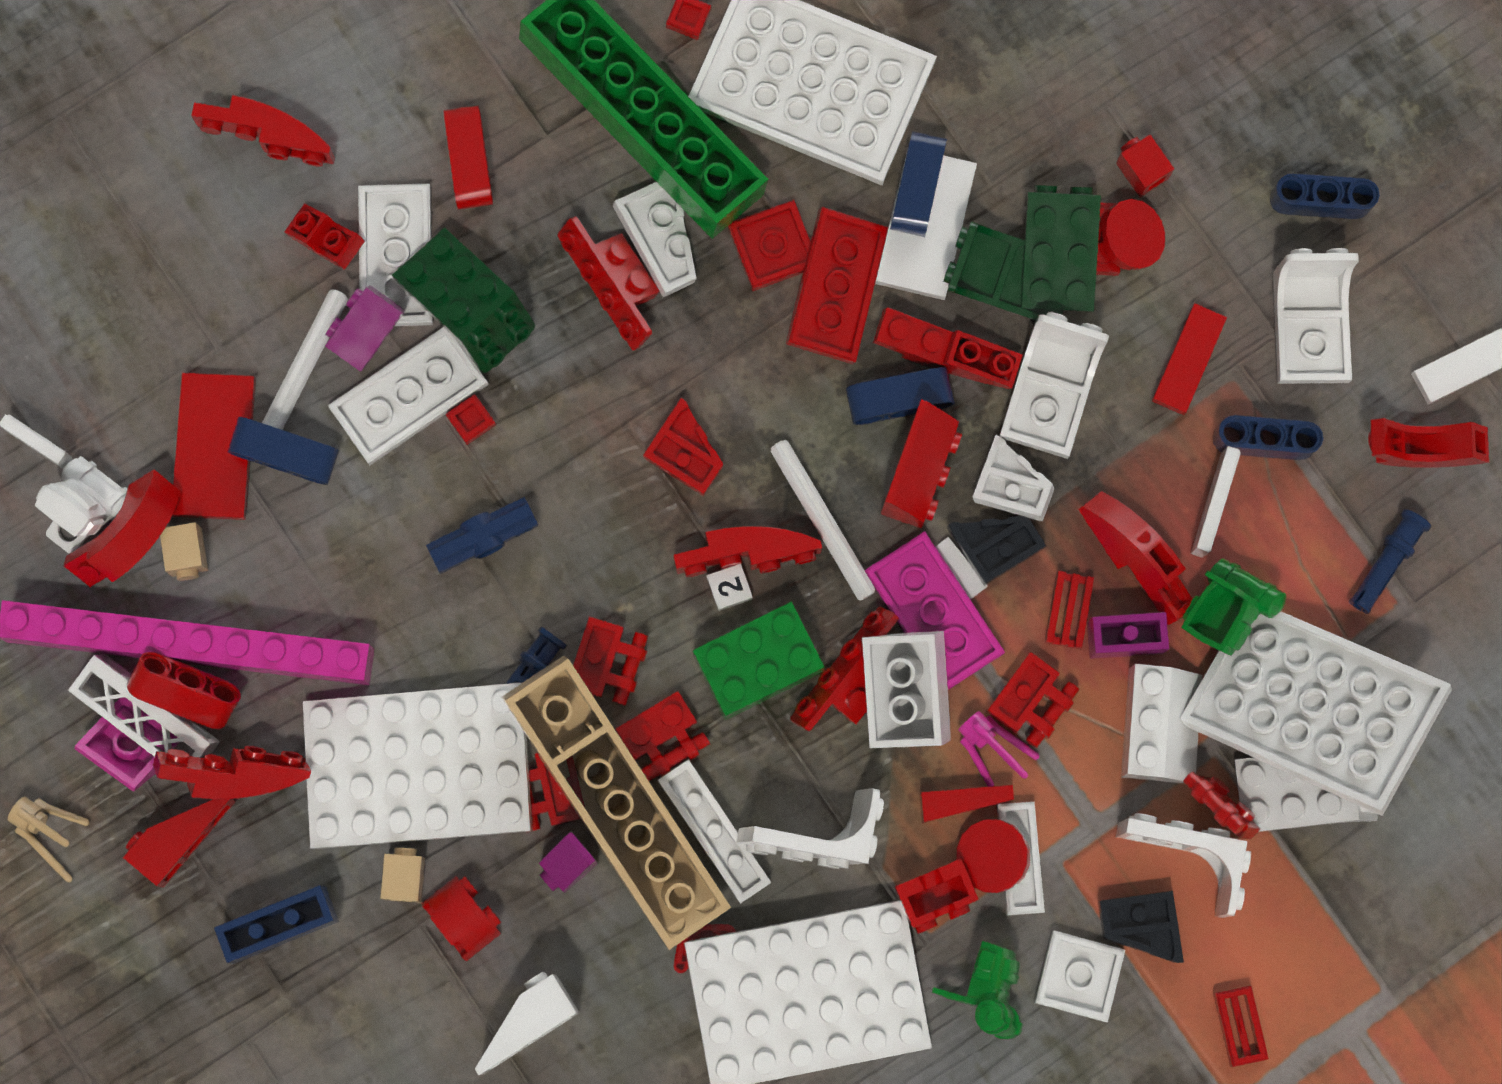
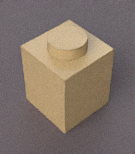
M196 522L166 527L160 535L165 572L172 577L176 576L178 581L198 578V572L208 571L202 528Z
M394 848V854H384L380 899L422 903L425 858L416 856L417 849Z

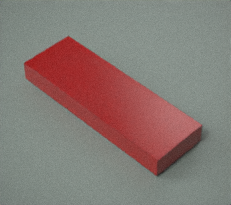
M1196 303L1193 304L1152 398V402L1182 415L1187 413L1226 322V316Z

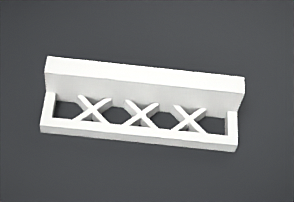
M106 654L93 655L68 690L154 757L156 751L164 752L156 745L164 744L165 753H167L169 749H172L171 743L184 742L195 750L192 756L202 758L206 754H211L220 743L218 739L194 721L133 697L127 689V682L131 673ZM93 673L103 680L105 696L93 698L82 689ZM112 688H114L120 694L113 695ZM125 697L131 701L134 718L122 720L115 715L113 699ZM106 700L107 708L98 701ZM141 710L144 711V712H145L146 714H148L149 716L142 717V716H141ZM154 719L160 723L163 740L151 742L144 737L142 721ZM135 722L136 730L127 723ZM170 732L178 738L170 739Z

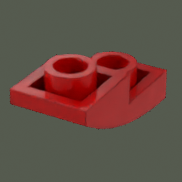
M305 203L284 231V233L304 247L344 270L365 242L359 234L335 223L327 214Z

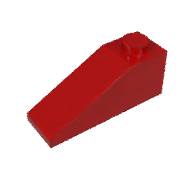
M212 799L147 828L144 833L138 831L127 843L125 848L128 852L124 855L123 859L153 884L164 888L236 801L234 799Z

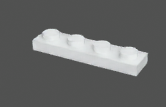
M689 759L658 780L740 904L771 884V881L752 853L746 852V844L736 843L738 832Z

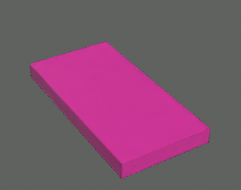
M926 532L921 533L864 570L888 610L894 612L899 617L897 623L904 633L944 631L948 690L1005 654V651Z

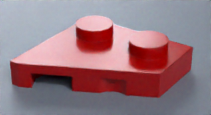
M681 398L643 454V458L704 496L722 470L723 462L715 449L712 448L708 437L697 423L687 402Z

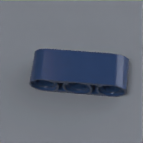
M912 131L890 230L925 237L946 147V138Z
M1287 174L1278 181L1271 191L1269 199L1273 209L1285 215L1361 219L1376 205L1380 193L1377 185L1365 178ZM1288 188L1294 191L1296 200L1286 199L1281 189ZM1317 191H1326L1331 196L1332 202L1326 203L1321 201L1317 196ZM1352 193L1362 194L1366 198L1367 205L1356 203Z
M945 367L866 381L851 385L845 389L854 425H864L915 415L921 399L928 401L939 409L955 404L948 370Z
M1239 415L1225 418L1214 430L1212 436L1213 444L1220 452H1223L1229 446L1239 449L1240 455L1290 460H1305L1311 457L1321 447L1324 439L1320 427L1309 421ZM1224 428H1234L1239 433V442L1227 440L1224 436ZM1260 431H1270L1275 437V445L1270 446L1263 443L1260 439ZM1302 433L1307 435L1311 440V447L1306 449L1299 446L1296 441V434Z
M238 417L227 452L315 483L328 485L339 450L251 419Z

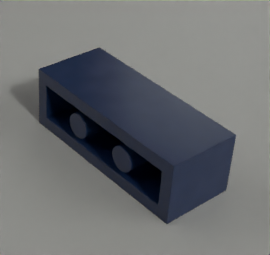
M319 885L216 926L214 930L226 962L235 964L338 923L339 920L327 888Z

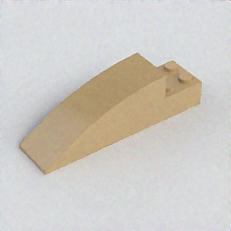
M562 656L501 697L581 821L669 950L731 908L567 657ZM572 755L585 808L566 780L570 776L566 759Z

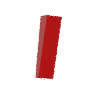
M1013 785L921 792L919 796L922 824L1013 801Z

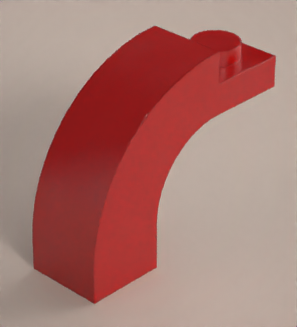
M1386 418L1371 420L1368 443L1372 456L1376 457V463L1397 467L1423 468L1457 467L1489 463L1488 427L1480 424L1466 422L1443 426H1411Z
M155 469L129 484L123 505L110 525L96 538L68 554L63 566L89 587L105 578L114 582L137 564L158 540L174 513L180 490Z

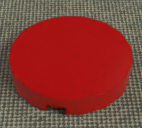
M1128 199L1113 204L1105 211L1100 222V232L1102 231L1103 236L1101 244L1111 262L1121 269L1130 271L1132 269H1145L1160 259L1165 248V230L1162 220L1152 207L1143 201Z
M985 819L971 825L962 834L957 846L956 860L962 859L975 889L985 893H1002L1010 890L1025 878L1030 866V847L1022 832L1015 825L1004 820Z

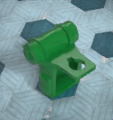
M1220 559L1214 564L1210 572L1206 571L1205 576L1208 577L1209 585L1200 596L1196 595L1192 599L1190 606L1182 617L1184 623L1181 628L1204 644L1232 656L1235 651L1240 650L1252 631L1251 625L1260 614L1268 618H1274L1282 611L1287 596L1283 591L1277 589L1276 585L1253 576L1242 569L1239 564L1231 563L1226 559Z
M982 941L967 996L935 987L932 989V993L938 996L977 1007L975 1020L980 1029L989 1035L1009 1040L1019 1036L1022 1032L1023 1023L1020 1021L1019 1014L1008 1005L1010 989L1013 984H1017L1020 962L1016 960V953L1013 950Z

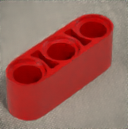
M479 105L444 110L457 209L493 205Z
M155 652L142 654L127 682V689L133 697L213 729L225 727L241 699V693L234 684Z

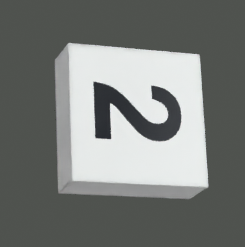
M741 564L706 575L718 611L753 599Z

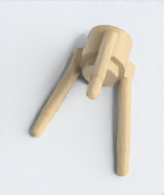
M22 797L11 809L8 821L17 827L15 833L26 839L66 882H71L73 880L72 876L33 834L41 831L63 847H68L69 841L46 825L48 816L44 813L47 812L84 826L89 825V820L49 805L40 798L33 802L27 797Z

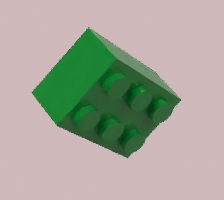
M792 602L693 650V657L725 721L821 674L825 668Z

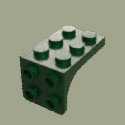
M1034 185V192H1027L1026 196L1027 213L1021 308L1094 312L1101 195H1093V188L1070 187V194L1057 193V186Z
M972 221L969 228L962 226L955 245L956 248L961 249L957 263L950 261L943 282L949 283L947 291L1033 320H1037L1039 315H1046L1048 312L1063 314L1064 310L1021 308L1025 240L987 228Z
M445 227L392 274L395 281L455 338L483 373H487L492 368L497 367L504 357L518 344L526 341L535 329V323L516 293Z

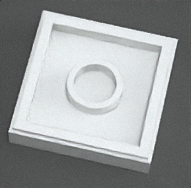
M1052 930L1034 1003L1108 1022L1125 950Z

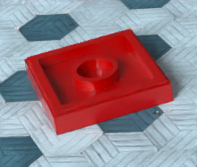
M794 200L736 220L727 226L752 291L803 273L811 241Z

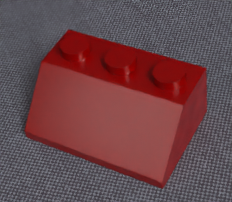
M922 399L920 401L881 511V515L918 528H922L925 519L933 520L939 503L938 500L933 499L936 487L944 488L951 467L944 465L949 452L956 454L962 437L961 433L956 432L959 421L928 401Z

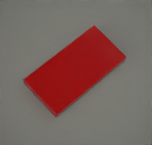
M821 207L818 210L786 345L849 364L856 363L889 227L825 207Z
M182 373L173 485L180 490V495L172 515L173 517L246 520L250 461L234 456L227 451L238 417L253 420L256 378L254 376Z

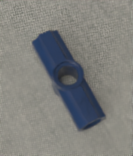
M525 497L492 513L484 512L466 520L460 525L459 529L432 541L426 547L439 573L442 574L473 558L481 559L497 552L505 546V542L538 527V523Z

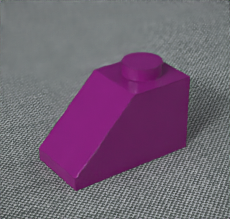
M570 832L539 862L540 866L544 869L539 876L553 892L559 887L566 893L597 866L598 863L574 834Z

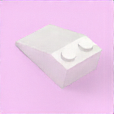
M541 972L524 983L527 990L519 995L477 1064L475 1070L478 1075L487 1073L580 1013L557 975L547 976L546 973Z

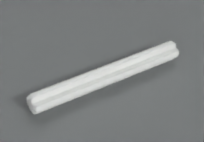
M334 289L328 292L262 422L263 424L283 429L329 339L325 333L334 320L340 317L348 301L347 296L342 292Z
M787 440L776 443L771 447L773 457L858 600L868 598L875 592V587Z

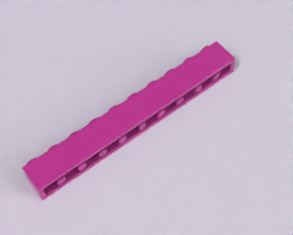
M2 600L0 610V639L8 643L140 658L146 652H155L185 664L370 685L374 648L366 643Z

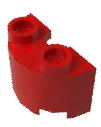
M958 859L894 887L912 928L915 927L917 934L938 926L935 918L948 913L950 920L970 912L968 904L979 900L962 859Z
M455 876L423 901L421 905L431 916L430 919L447 941L456 948L461 957L467 962L502 934L497 928L502 922L488 905L483 909L473 898L478 894V891L466 876L460 880Z

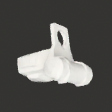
M81 456L68 462L63 468L62 482L50 483L40 489L35 503L39 510L53 520L46 531V536L69 554L80 548L88 536L95 535L109 520H114L123 505L128 489L120 487L98 470L97 465L93 461L88 462ZM60 527L74 537L77 536V538L73 541L65 540L60 533Z

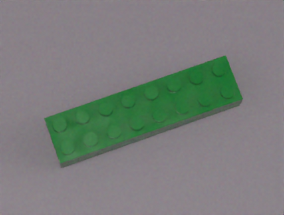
M546 0L521 20L519 40L711 239L717 236L764 195L769 179L595 0Z

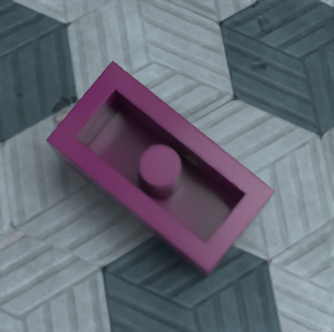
M371 285L367 286L364 291L359 288L356 289L346 303V306L350 308L343 321L337 317L325 333L330 338L325 347L360 372L365 369L405 312V309Z
M1166 612L1092 617L1087 622L1090 659L1159 655L1169 649Z

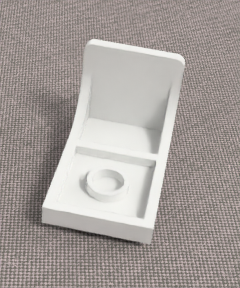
M1306 248L1294 249L1284 257L1274 270L1273 290L1278 384L1349 383L1352 381L1349 286L1352 271L1359 262L1357 253H1349L1348 249L1345 248L1330 249L1326 253H1312L1311 249Z
M1048 312L1046 315L1038 316L1031 331L999 436L1005 440L1068 459L1091 383L1109 336L1102 333V328L1096 325L1082 323L1079 326L1067 322L1068 319L1061 314Z
M1254 757L1235 760L1239 800L1254 813L1255 818L1253 821L1261 828L1258 832L1345 822H1371L1378 819L1377 813Z
M879 789L857 790L854 795L851 816L846 827L840 834L830 840L751 826L739 828L736 843L746 844V852L755 854L776 855L777 851H782V859L791 861L812 862L813 858H818V866L834 869H848L849 865L868 864L869 857L873 858L876 852L877 836L873 835L875 821H879L882 816L884 801L880 798Z
M1135 813L1134 816H1129L1128 819L1118 823L1117 838L1188 851L1206 860L1214 870L1218 881L1215 917H1231L1235 915L1236 910L1242 909L1245 889L1240 888L1242 873L1248 872L1251 861V851H1246L1247 841L1230 838L1231 832L1223 829L1208 828V830H1202L1201 832L1193 831L1194 824L1172 820L1171 823H1165V825L1157 824V817Z

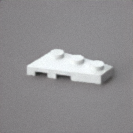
M657 182L615 200L613 208L660 290L663 297L668 296L693 284L696 280V273L689 238L685 230L684 210Z

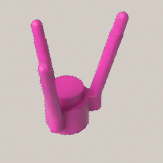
M980 711L971 716L958 729L964 736L960 743L969 752L988 787L994 786V782L975 745L981 750L989 744L1023 779L1028 777V773L994 737L998 734L1034 760L1039 759L1037 752L998 725L990 715L985 717Z

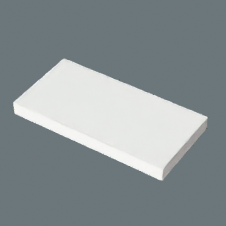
M943 156L925 237L890 230L899 192L898 187L875 284L945 300L949 283L943 282L950 261L954 262L957 251L955 245L963 225L977 163Z
M430 184L358 186L359 235L365 240L359 249L360 289L364 291L367 286L371 285L405 309V312L395 326L433 325V316L409 295L392 276L432 239Z
M443 327L330 403L328 407L370 466L489 384L463 347Z

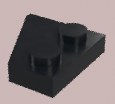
M1025 516L1009 517L1002 520L996 518L983 519L980 522L969 523L952 522L947 526L948 531L984 586L1044 550L1047 546L1030 519Z
M1173 891L1098 901L1104 939L1173 963H1184Z

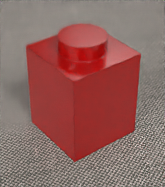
M1148 135L1141 141L1138 137H1135L1120 148L1122 153L1116 162L1140 198L1167 181L1175 169L1151 135Z

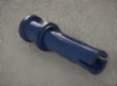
M1408 509L1402 511L1400 514L1402 519L1392 535L1388 534L1384 538V550L1358 590L1349 600V603L1359 611L1363 609V613L1369 614L1403 560L1409 559V557L1414 555V546L1422 534L1428 532L1432 527L1419 514Z
M541 626L538 630L539 636L527 652L522 651L519 655L521 656L519 658L521 663L505 684L523 683L546 668L560 649L564 650L567 645Z

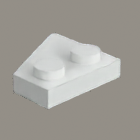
M995 435L973 494L974 502L1043 522L1054 492L1053 484L1043 474L1032 468L1031 464L1022 455L1019 456L1010 448L1001 436Z

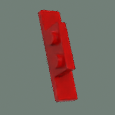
M578 217L570 218L557 234L562 247L569 253L580 270L581 276L588 282L599 299L602 308L611 317L621 337L633 351L639 349L652 335V330L636 306L654 299L660 290L622 233L595 244Z
M878 607L875 611L868 614L863 621L862 628L853 639L844 644L839 657L830 668L821 673L816 686L808 696L798 702L790 720L806 731H811L832 705L846 719L857 725L867 712L862 638L887 635L899 617L894 612L882 607Z

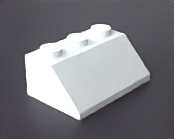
M944 631L863 637L869 748L941 746L951 741Z
M1134 664L1129 668L1121 778L1184 783L1183 780L1191 772L1196 773L1199 732L1188 728L1180 718L1202 681L1201 674L1173 667Z

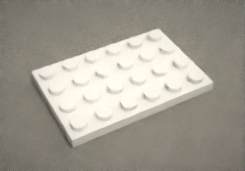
M731 0L688 97L708 115L883 185L937 56L800 0Z
M1280 612L1274 618H1268L1260 614L1252 623V631L1239 651H1235L1232 656L1221 651L1218 652L1180 720L1188 728L1383 816L1451 693V684L1284 612Z
M521 683L303 701L306 763H308L311 769L310 778L307 779L310 849L532 831L527 738L501 698Z
M900 900L684 942L710 1084H755L932 1048L909 922Z

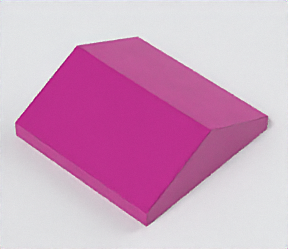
M125 697L119 698L114 703L115 715L122 720L134 718L132 702ZM141 710V716H142V717L149 716L148 714H146L144 711ZM103 717L75 745L74 749L133 792L156 774L153 767L155 757ZM154 719L142 721L144 737L151 742L163 740L160 723ZM135 722L127 723L136 730ZM170 732V739L178 738ZM179 742L171 743L172 749H174ZM164 744L156 745L165 752Z

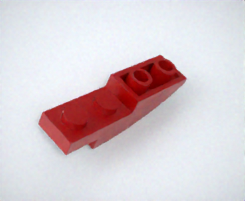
M232 95L229 108L194 102L191 116L197 127H200V130L205 133L220 135L222 131L235 133L236 137L247 141H255L256 137H259V143L263 151L270 158L283 161L288 160V157L302 159L303 163L316 167L323 166V163L334 165L335 156L331 147L304 123L279 109Z
M889 307L883 309L873 340L874 344L901 353V358L930 368L945 367L949 374L1007 389L1013 388L1023 356L1020 353L960 330L952 332Z
M1102 491L1082 505L1078 510L1105 549L1107 555L1111 558L1117 569L1126 565L1130 567L1159 613L1166 612L1167 625L1178 621L1184 616L1193 599L1178 577L1186 568L1163 538L1134 511Z
M758 526L731 527L705 532L706 547L674 554L673 559L677 574L685 573L686 577L704 574L707 572L706 567L720 564L722 569L742 564L741 558L745 557L748 558L751 571L759 569L760 574L781 569L780 563L794 560L795 565H800L816 560V554H820L822 551L821 540L786 529Z
M245 746L244 749L233 748L230 762L218 755L207 754L204 758L190 756L189 753L182 750L169 749L167 753L156 751L153 763L157 778L187 782L191 797L205 799H236L267 794L310 778L311 769L302 755L292 751H282L281 754L266 753V750L257 746Z

